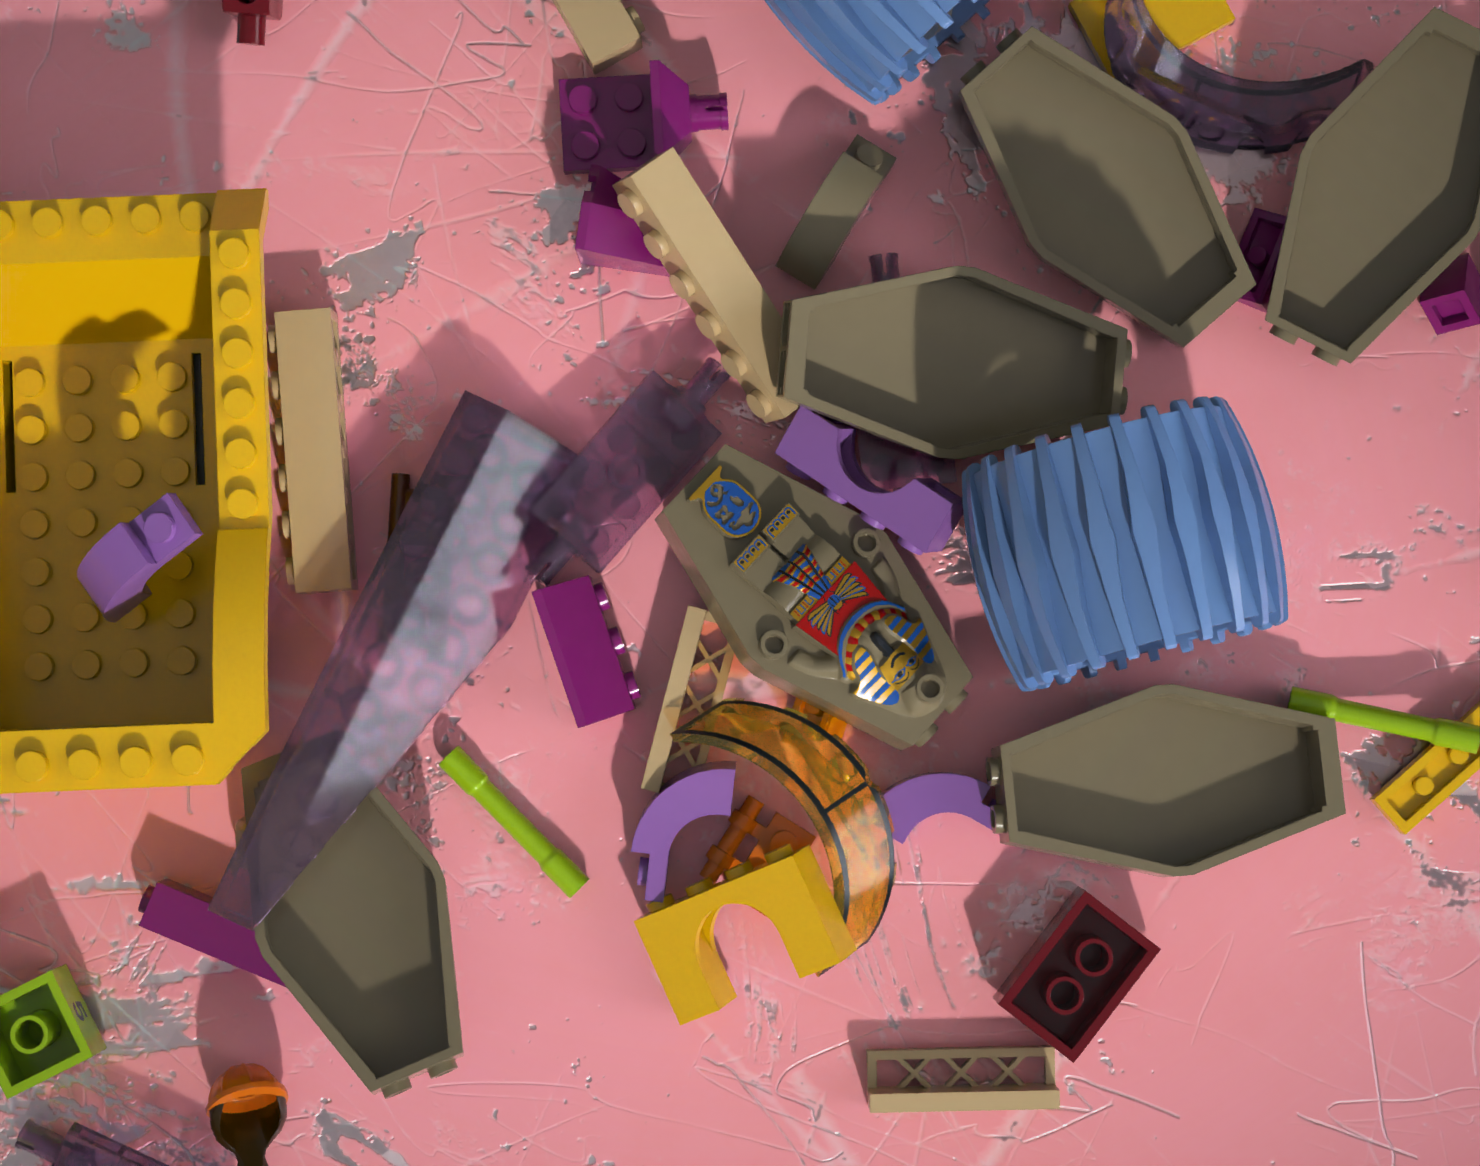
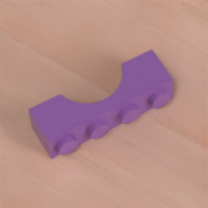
M800 406L775 451V454L787 461L786 469L802 479L810 480L813 478L825 486L822 492L830 499L843 505H847L849 502L861 510L860 518L869 525L880 530H884L886 527L899 536L897 542L908 551L917 555H922L923 552L942 551L963 515L962 497L932 478L913 479L904 487L893 492L879 488L864 475L857 462L855 454L856 428Z

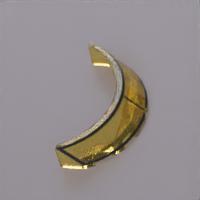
M745 698L723 699L688 719L671 732L670 736L674 742L704 744L737 754L767 771L787 788L804 808L822 840L830 864L834 900L857 950L868 943L880 925L889 902L892 887L895 884L897 862H894L892 837L894 827L887 803L879 786L870 780L869 769L849 745L838 735L829 734L818 725L807 719L808 715L789 707L782 709L764 703L744 701ZM835 965L818 971L815 975L820 977Z

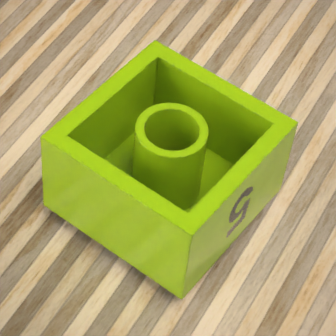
M67 964L50 970L0 995V1086L7 1099L93 1057L107 1048Z

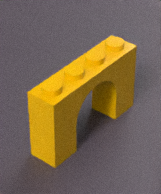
M790 843L783 845L764 855L766 863L753 868L750 860L724 871L727 878L713 884L711 877H707L684 888L687 895L674 900L672 893L664 896L663 902L651 901L646 904L649 912L635 920L634 924L680 1026L719 1011L737 997L714 942V924L718 912L723 905L744 904L765 914L777 928L799 978L841 963L857 950L810 844L794 851Z

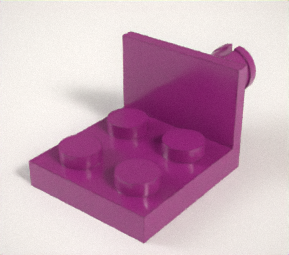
M649 60L650 74L559 79L565 175L588 174L591 164L601 165L610 172L634 171L656 155L672 147L680 155L692 142V132L721 129V131L729 130L727 92L715 95H689V85L659 60Z

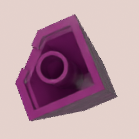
M591 164L588 175V182H592L591 191L584 190L575 250L580 264L670 277L660 259L655 258L646 248L643 240L644 235L634 219L628 217L619 206L618 194L612 185L621 180V178L601 165Z

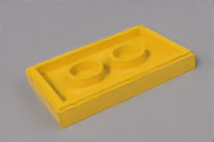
M1073 0L1069 3L1068 9L1102 71L1118 80L1110 63L1105 44L1104 14L1107 0ZM1109 0L1106 9L1108 43L1115 65L1123 80H1126L1160 62L1163 58L1154 50L1139 29L1128 0ZM1132 0L1145 29L1169 56L1233 23L1236 19L1226 0Z

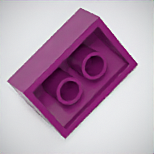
M587 575L532 591L531 593L577 727H585L636 709L634 699L641 697L640 690L633 671L624 673L618 655L626 653L618 627L609 629L603 611L611 609L603 583L593 584L591 576Z

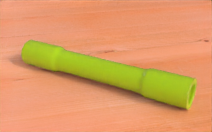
M1294 686L1291 689L1287 709L1334 718L1335 722L1429 741L1436 746L1476 754L1479 748L1480 726L1445 718H1429L1344 700L1332 694Z
M459 745L440 762L439 766L466 794L476 799L536 860L541 870L569 898L590 879L561 849L556 848L489 780L488 775Z

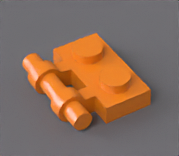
M748 795L739 810L735 808L728 818L731 824L718 845L712 844L705 856L708 858V861L699 875L703 878L711 877L713 884H715L724 869L728 870L743 863L734 857L733 854L747 833L758 839L746 861L750 860L753 868L766 863L764 857L766 853L789 843L793 851L809 844L811 846L816 836L777 811L767 827L755 820L765 804Z

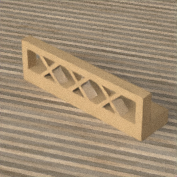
M688 605L641 789L659 793L661 786L665 784L663 778L667 763L682 754H685L692 767L704 764L707 761L713 736L703 735V737L686 746L679 734H671L677 730L679 718L695 708L701 715L704 713L701 705L712 698L711 707L721 702L726 688L734 652L727 642L726 647L709 656L700 641V636L705 620L713 623L716 622L711 613L705 609ZM699 647L705 659L693 665L697 648ZM724 654L719 673L712 660ZM708 663L718 680L716 689L713 693L698 701L688 685L689 678L693 671ZM687 692L693 704L681 711ZM720 707L710 712L708 717L706 715L702 717L706 724L705 731L714 732ZM675 737L681 750L670 755ZM701 744L697 762H695L689 750Z
M1051 1045L866 1049L867 1102L870 1113L1060 1109V1090L1055 1082V1048ZM1001 1057H1015L1007 1066L999 1059ZM1025 1057H1044V1083H1024L1013 1070ZM955 1058H968L961 1066L952 1060ZM978 1058H991L1003 1069L990 1084H977L966 1073ZM909 1059H921L914 1068L906 1061ZM931 1059H944L956 1070L943 1085H931L919 1074ZM877 1060H897L909 1071L897 1086H877ZM1008 1075L1016 1082L1000 1084ZM961 1076L969 1083L954 1085ZM914 1077L922 1084L907 1086Z

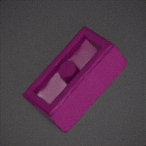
M1254 208L1239 247L1256 285L1243 295L1238 302L1266 312L1286 216Z

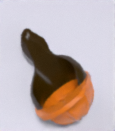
M242 1063L231 1066L216 1079L209 1093L208 1104L205 1108L206 1115L210 1118V1126L216 1141L225 1149L235 1154L238 1161L237 1166H268L265 1158L266 1150L282 1131L287 1119L286 1103L288 1101V1091L270 1071L255 1063Z

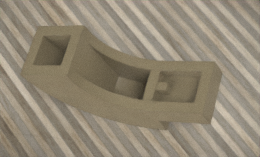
M857 134L847 150L843 151L815 194L775 266L815 290L835 261L854 225L890 172L897 158Z

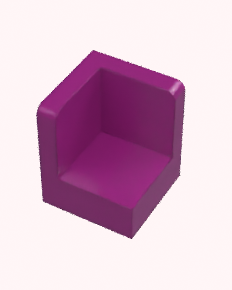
M1469 253L1458 256L1420 294L1419 303L1437 335L1480 324V274Z

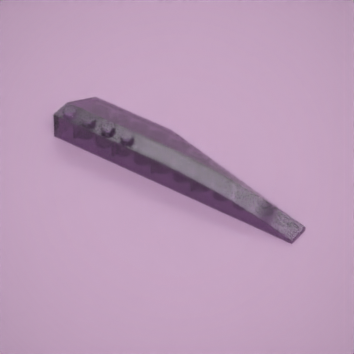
M466 390L464 391L292 730L207 909L208 911L252 932L294 884V880L317 857L328 840L342 824L346 823L368 793L374 790L421 735L426 725L440 709L444 708L454 696L455 691L471 673L473 674L490 650L511 629L591 467V462L509 410Z

